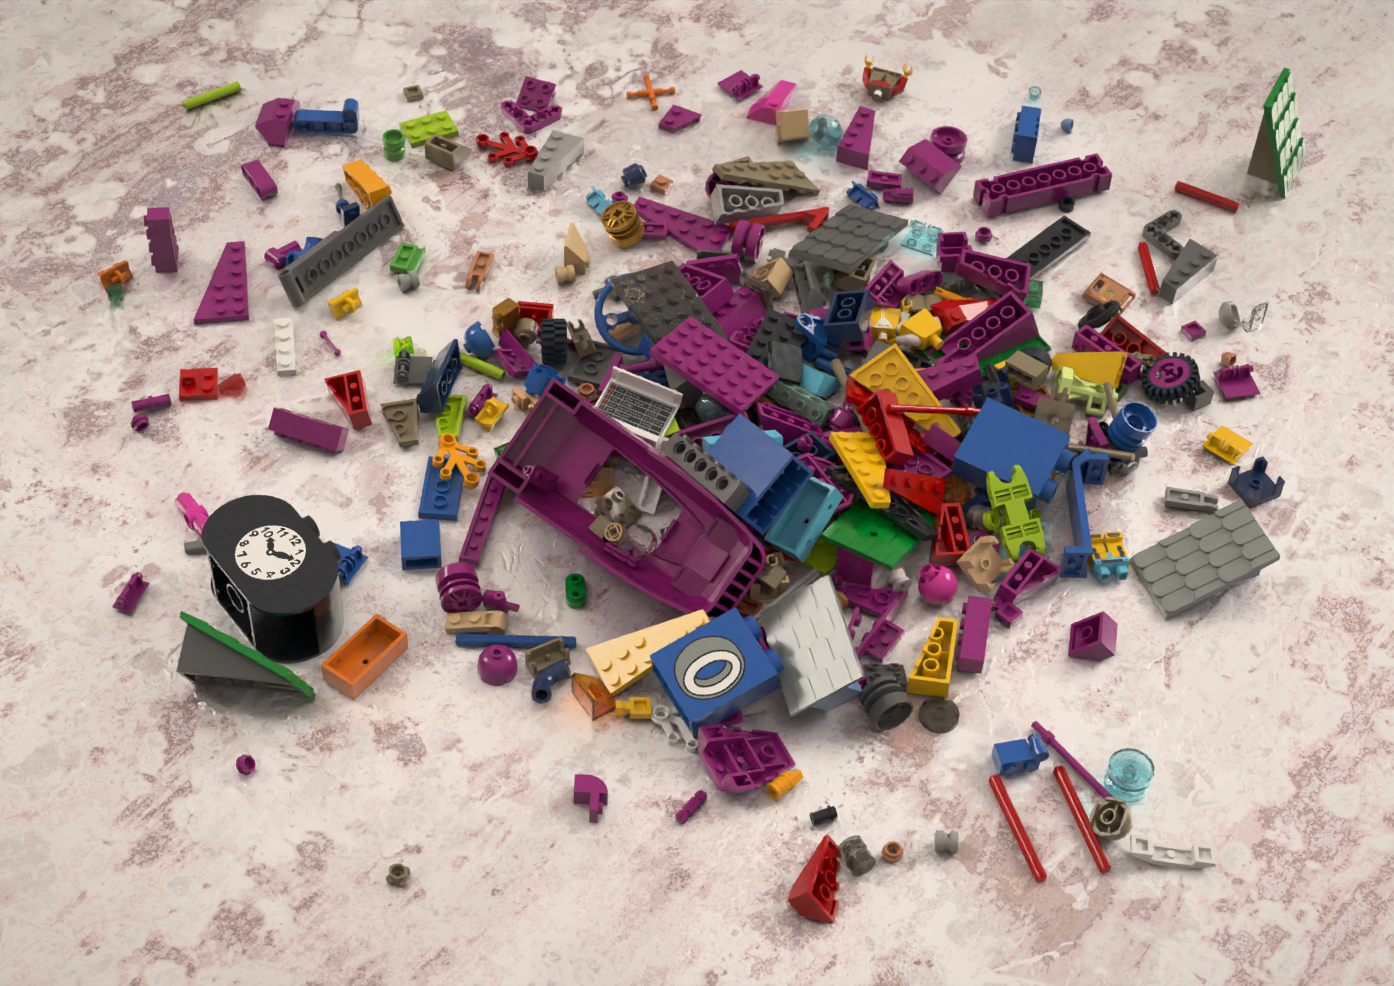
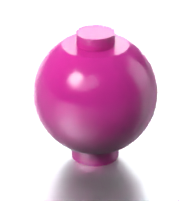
M929 563L919 570L921 576L918 580V590L926 602L933 605L948 604L954 599L958 584L956 576L950 569L939 565L933 566Z

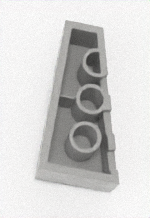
M552 130L528 171V187L545 191L557 180L559 174H563L570 164L573 165L576 162L578 156L581 157L584 154V138Z
M717 184L711 194L715 225L730 223L740 219L777 215L784 205L782 189Z

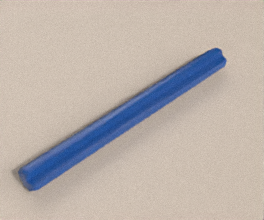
M456 634V645L491 646L498 644L506 647H536L560 636ZM561 636L564 640V648H576L575 636Z

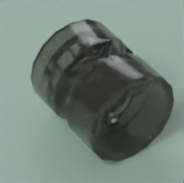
M859 835L845 839L837 848L838 854L846 862L847 868L854 877L868 873L876 864V859L870 850L867 849V845Z

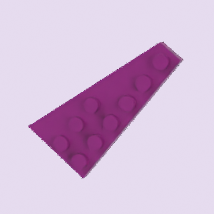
M639 197L634 203L639 217L647 222H668V236L685 247L694 249L696 254L697 249L722 251L733 234L729 225H715L713 220L643 197Z
M245 241L226 243L193 319L194 325L249 320Z

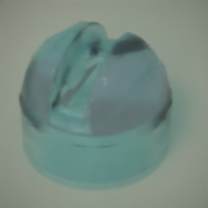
M1032 86L1029 88L1028 97L1030 100L1036 101L1041 97V89L1039 87Z

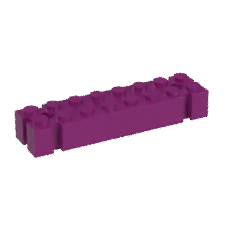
M1098 153L1086 155L1085 159L1082 160L1078 157L994 176V179L990 181L988 178L976 180L973 197L978 205H982L983 213L989 218L1000 215L1001 211L1006 214L1058 202L1065 196L1075 198L1091 194L1092 190L1095 192L1109 190L1113 174L1107 166H1103V160Z

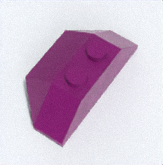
M277 98L262 105L255 128L268 146L285 148L293 127L295 112L300 107L299 101Z
M889 260L864 289L870 291L874 307L895 309L907 295L897 292L896 284L900 278L904 277V271L892 260Z
M757 403L756 405L763 431L776 430L783 436V444L785 445L811 430L818 437L823 436L821 426L813 424L810 420L799 414L769 403Z
M809 452L797 457L814 472L812 477L836 487L843 496L834 513L851 506L854 493L825 474L827 467L836 466L834 463L820 457H815L814 454Z

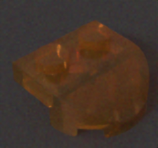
M951 476L945 480L943 503H961L962 507L971 500L969 485L963 478Z

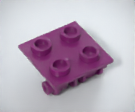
M742 70L717 83L737 100H741L763 88L759 83L760 76L758 74L749 76Z
M526 76L516 104L519 107L537 112L549 107L551 99L556 97L555 88L557 84Z
M1252 365L1221 367L1217 372H1213L1226 399L1260 394L1250 374L1254 371Z

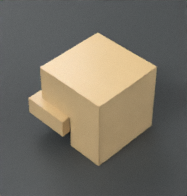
M795 108L775 111L776 124H778L775 125L776 142L810 138L808 109Z

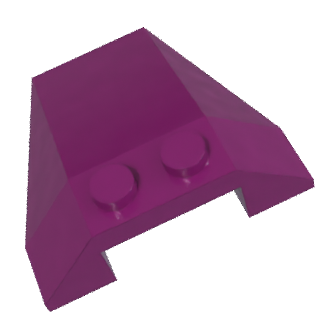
M722 724L698 727L699 759L719 791L737 793L754 790L796 765L776 732L756 729L749 732L743 731L741 727L736 726L734 729L723 728Z

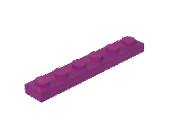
M489 474L459 555V562L479 565L505 485Z

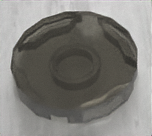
M934 696L924 700L918 713L922 726L930 732L938 734L952 731L958 725L960 716L957 705L950 699L948 701L941 696Z

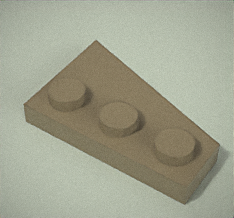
M416 399L380 404L399 446L419 445V406L416 403Z

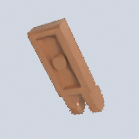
M477 250L465 283L466 289L470 290L473 280H478L476 291H481L494 261V253Z

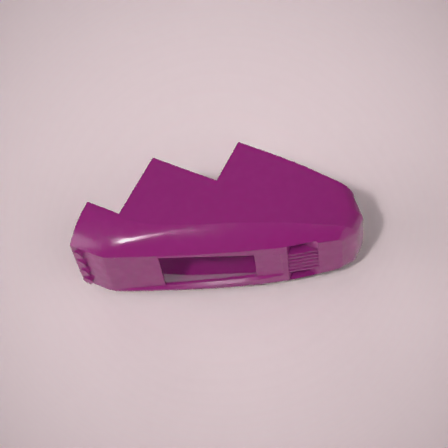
M554 377L504 451L487 472L518 494L515 501L579 544L580 552L648 596L687 614L703 609L709 619L713 620L737 607L765 565L766 555L761 543L721 500L675 462ZM615 450L644 472L682 507V512L677 520L673 519L661 536V543L652 553L645 554L647 555L646 557H640L644 555L637 554V552H644L649 548L630 537L625 545L619 546L629 552L632 557L635 556L640 560L636 568H631L627 563L624 564L614 558L611 553L609 555L604 552L605 544L610 541L607 539L602 541L588 529L598 517L578 504ZM536 463L560 477L551 494L527 481L528 477L523 472L524 466L532 465L534 467Z

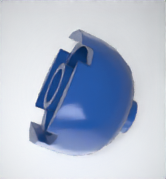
M477 321L465 331V344H463V347L468 354L472 353L475 357L486 358L494 353L495 345L487 331L481 329L480 326L482 324Z

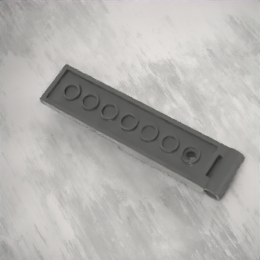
M385 196L343 229L332 232L278 274V278L293 308L303 305L317 292L404 227L392 196Z

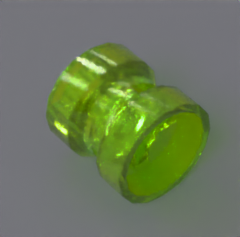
M407 336L404 339H392L395 356H399V352L404 348L410 354H414L411 336Z

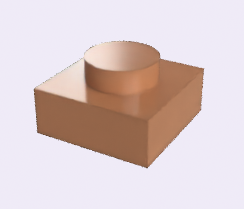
M658 175L651 182L650 189L665 195L673 187V180Z

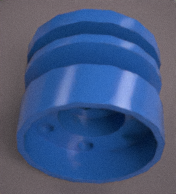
M1129 401L1123 405L1108 426V435L1111 441L1122 450L1129 452L1141 449L1155 431L1158 419L1152 409L1144 403Z

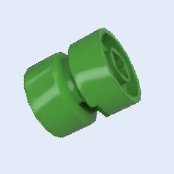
M397 129L387 130L382 136L384 157L388 161H400L406 155L404 133Z

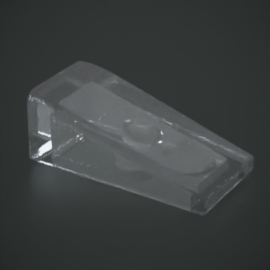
M1268 301L1252 306L1243 318L1241 327L1246 333L1262 328L1269 305Z

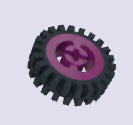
M1168 352L1165 353L1166 357L1162 358V355H1158V360L1151 359V361H1154V365H1145L1146 368H1143V374H1141L1146 396L1148 395V398L1150 400L1153 399L1155 403H1158L1160 400V403L1165 405L1166 401H1168L1169 405H1173V400H1176L1177 404L1181 403L1180 398H1183L1184 401L1188 400L1187 395L1192 397L1194 395L1193 391L1197 392L1201 380L1198 365L1194 359H1191V356L1187 355L1185 357L1184 353H1180L1178 356L1177 352H1173V355L1170 356Z

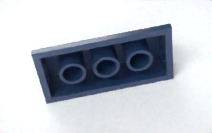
M453 339L439 352L436 360L433 361L432 368L428 371L427 379L422 384V390L416 397L420 413H443L449 396L463 369L457 339Z

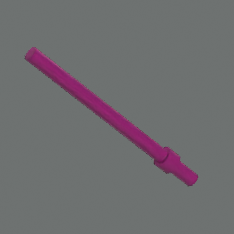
M1038 721L1032 723L1031 727L1040 734L1041 740L1046 745H1050L1103 799L1113 797L1055 739V735L1050 730L1047 731Z

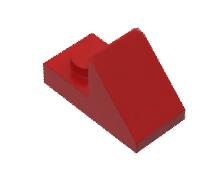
M829 207L804 212L803 224L808 226L807 231L809 233L821 227L828 220Z

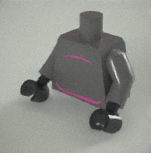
M1105 421L1098 423L1109 443L1108 449L1129 452L1122 450L1111 441L1108 435L1109 425ZM1142 446L1137 451H1131L1130 453L1135 454L1133 461L1109 457L1107 466L1109 474L1123 473L1128 475L1137 469L1140 458L1148 456L1147 447Z

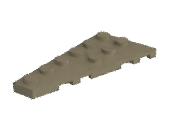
M792 161L715 164L712 169L722 180L739 183L745 180L751 185L762 183L764 187L789 191L791 188L803 194L805 191H809L814 196H818L820 192L805 176V173L800 171Z

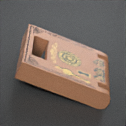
M1100 273L1082 295L1083 299L1095 306L1113 300L1118 301L1120 310L1117 314L1119 315L1125 311L1136 297L1135 292L1103 273ZM1096 286L1100 289L1098 292L1093 290Z

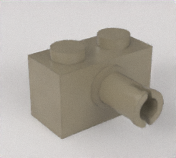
M1019 350L1005 361L1008 377L1020 383L1019 387L1023 386L1034 391L1047 380L1049 366Z
M769 554L766 557L762 571L753 582L759 583L760 590L768 596L776 589L787 572L778 564L777 557L772 559L774 554Z

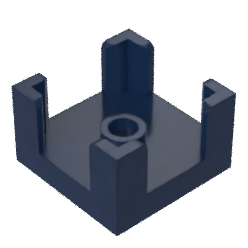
M1005 367L997 369L1000 381L983 386L979 384L973 387L974 392L971 395L975 408H982L987 397L1008 407L1014 405L1011 383Z
M1263 456L1255 459L1251 470L1239 474L1240 466L1232 468L1228 480L1230 487L1249 509L1280 497L1285 484L1281 476L1277 478L1275 484L1265 473L1268 461Z

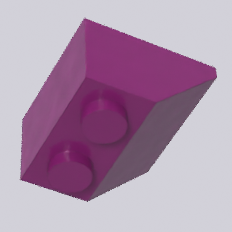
M1104 611L1072 623L1068 655L1074 658L1098 662L1115 656L1118 624Z

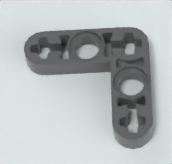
M1170 210L1146 224L1142 232V237L1174 260L1177 259L1184 247L1166 233L1180 225L1182 214L1179 211Z

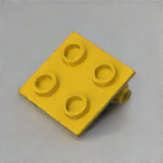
M1221 425L1216 432H1209L1207 435L1208 440L1202 447L1234 465L1253 443Z

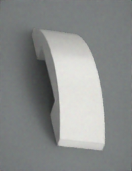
M1130 835L1131 855L1145 862L1184 869L1216 866L1215 846L1194 843L1192 847L1152 842V837Z

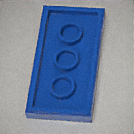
M428 456L418 518L457 521L464 477L455 464L452 469L451 479L447 481L440 478V470L445 467L449 458L444 457L443 466L437 468L432 465L433 457Z

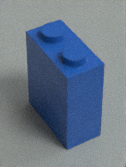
M439 519L401 521L402 570L442 568Z

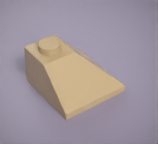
M570 223L564 245V267L573 264L575 274L585 275L586 269L590 268L591 257H588V249L575 224Z

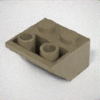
M433 134L424 143L425 159L453 171L472 153L471 148L437 134Z
M869 256L850 273L838 270L831 286L845 291L864 290L876 274L878 259Z

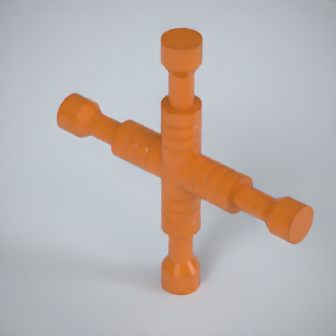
M646 74L643 76V80L646 82V90H638V92L628 91L626 92V97L648 96L652 103V110L656 111L659 107L656 103L655 95H663V93L673 94L675 93V87L653 89L650 77Z

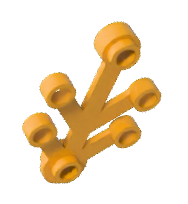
M443 434L438 440L440 449L437 455L433 456L432 465L437 468L442 467L444 456L449 452L451 457L445 467L440 470V478L445 481L450 480L452 469L456 464L464 477L463 483L465 487L471 490L475 489L479 485L480 477L477 473L470 472L465 463L474 466L475 471L481 473L486 470V462L477 460L479 452L477 448L457 443L455 436L452 434ZM457 450L467 453L466 456L458 453Z

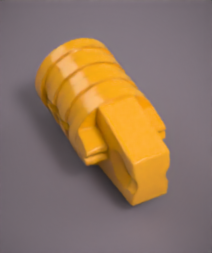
M793 769L790 772L786 771L767 784L766 791L773 800L778 801L785 794L796 787L795 785L804 776L801 770Z

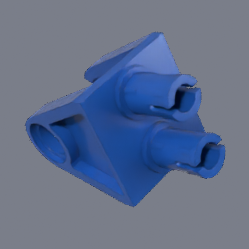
M800 313L795 319V326L809 338L808 342L800 347L802 348V357L809 363L817 355L824 356L831 361L836 359L839 352L828 347L826 344L837 349L841 343H828L823 327L826 318ZM800 320L804 321L807 326H804Z

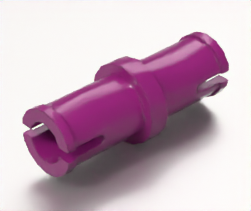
M169 393L155 397L151 395L146 399L131 401L134 413L147 409L152 411L157 407L171 405V398Z

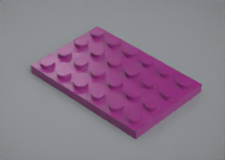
M691 316L649 351V355L737 415L745 412L772 388L780 378L772 370Z

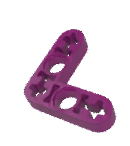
M506 100L501 103L502 115L525 134L534 133L562 118V108L559 105H551L529 116L513 101Z

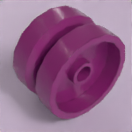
M951 126L935 128L931 133L930 142L958 164L962 163L967 145V135L962 130Z
M740 219L732 240V254H738L740 259L745 254L746 260L756 262L763 245L765 225L754 223L751 227L749 221Z

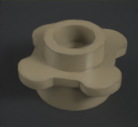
M399 863L391 865L389 867V875L386 876L387 883H397L400 886L406 885V878L410 874V868Z

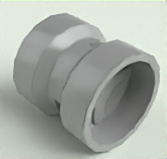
M415 270L408 271L405 275L402 273L396 276L398 286L402 292L407 291L410 287L416 288L420 286Z
M936 830L935 852L948 850L950 853H957L958 832L951 831L947 834L943 830Z

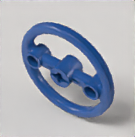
M627 273L615 277L603 287L595 303L594 319L599 334L609 346L627 355L643 356L638 347H631L620 343L611 336L609 330H613L617 325L628 322L632 325H639L645 317L655 314L662 316L670 313L671 321L679 317V311L674 295L663 282L648 274ZM640 281L650 284L664 296V298L658 299L656 303L647 306L635 303L631 305L628 311L619 314L608 313L603 315L602 312L603 304L608 294L615 287L625 282ZM658 304H664L666 310L659 309ZM606 319H613L615 321V324H608Z

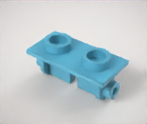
M591 186L593 192L586 195V201L602 215L604 209L613 202L610 199L606 200V196L600 189L596 190Z

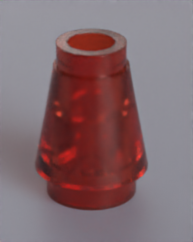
M234 373L218 384L217 387L221 395L243 390L246 383L241 373Z

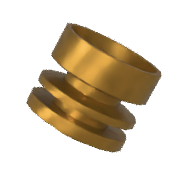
M617 201L610 204L601 215V222L611 242L616 247H631L637 244L645 233V227L634 205L628 201Z

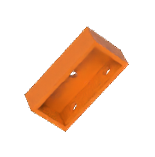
M375 614L321 665L323 680L355 700L408 649L407 633Z

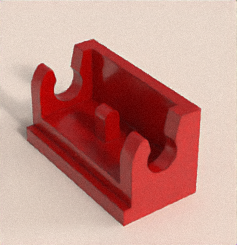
M518 301L517 303L519 305V320L523 318L532 319L541 328L542 319H554V304Z

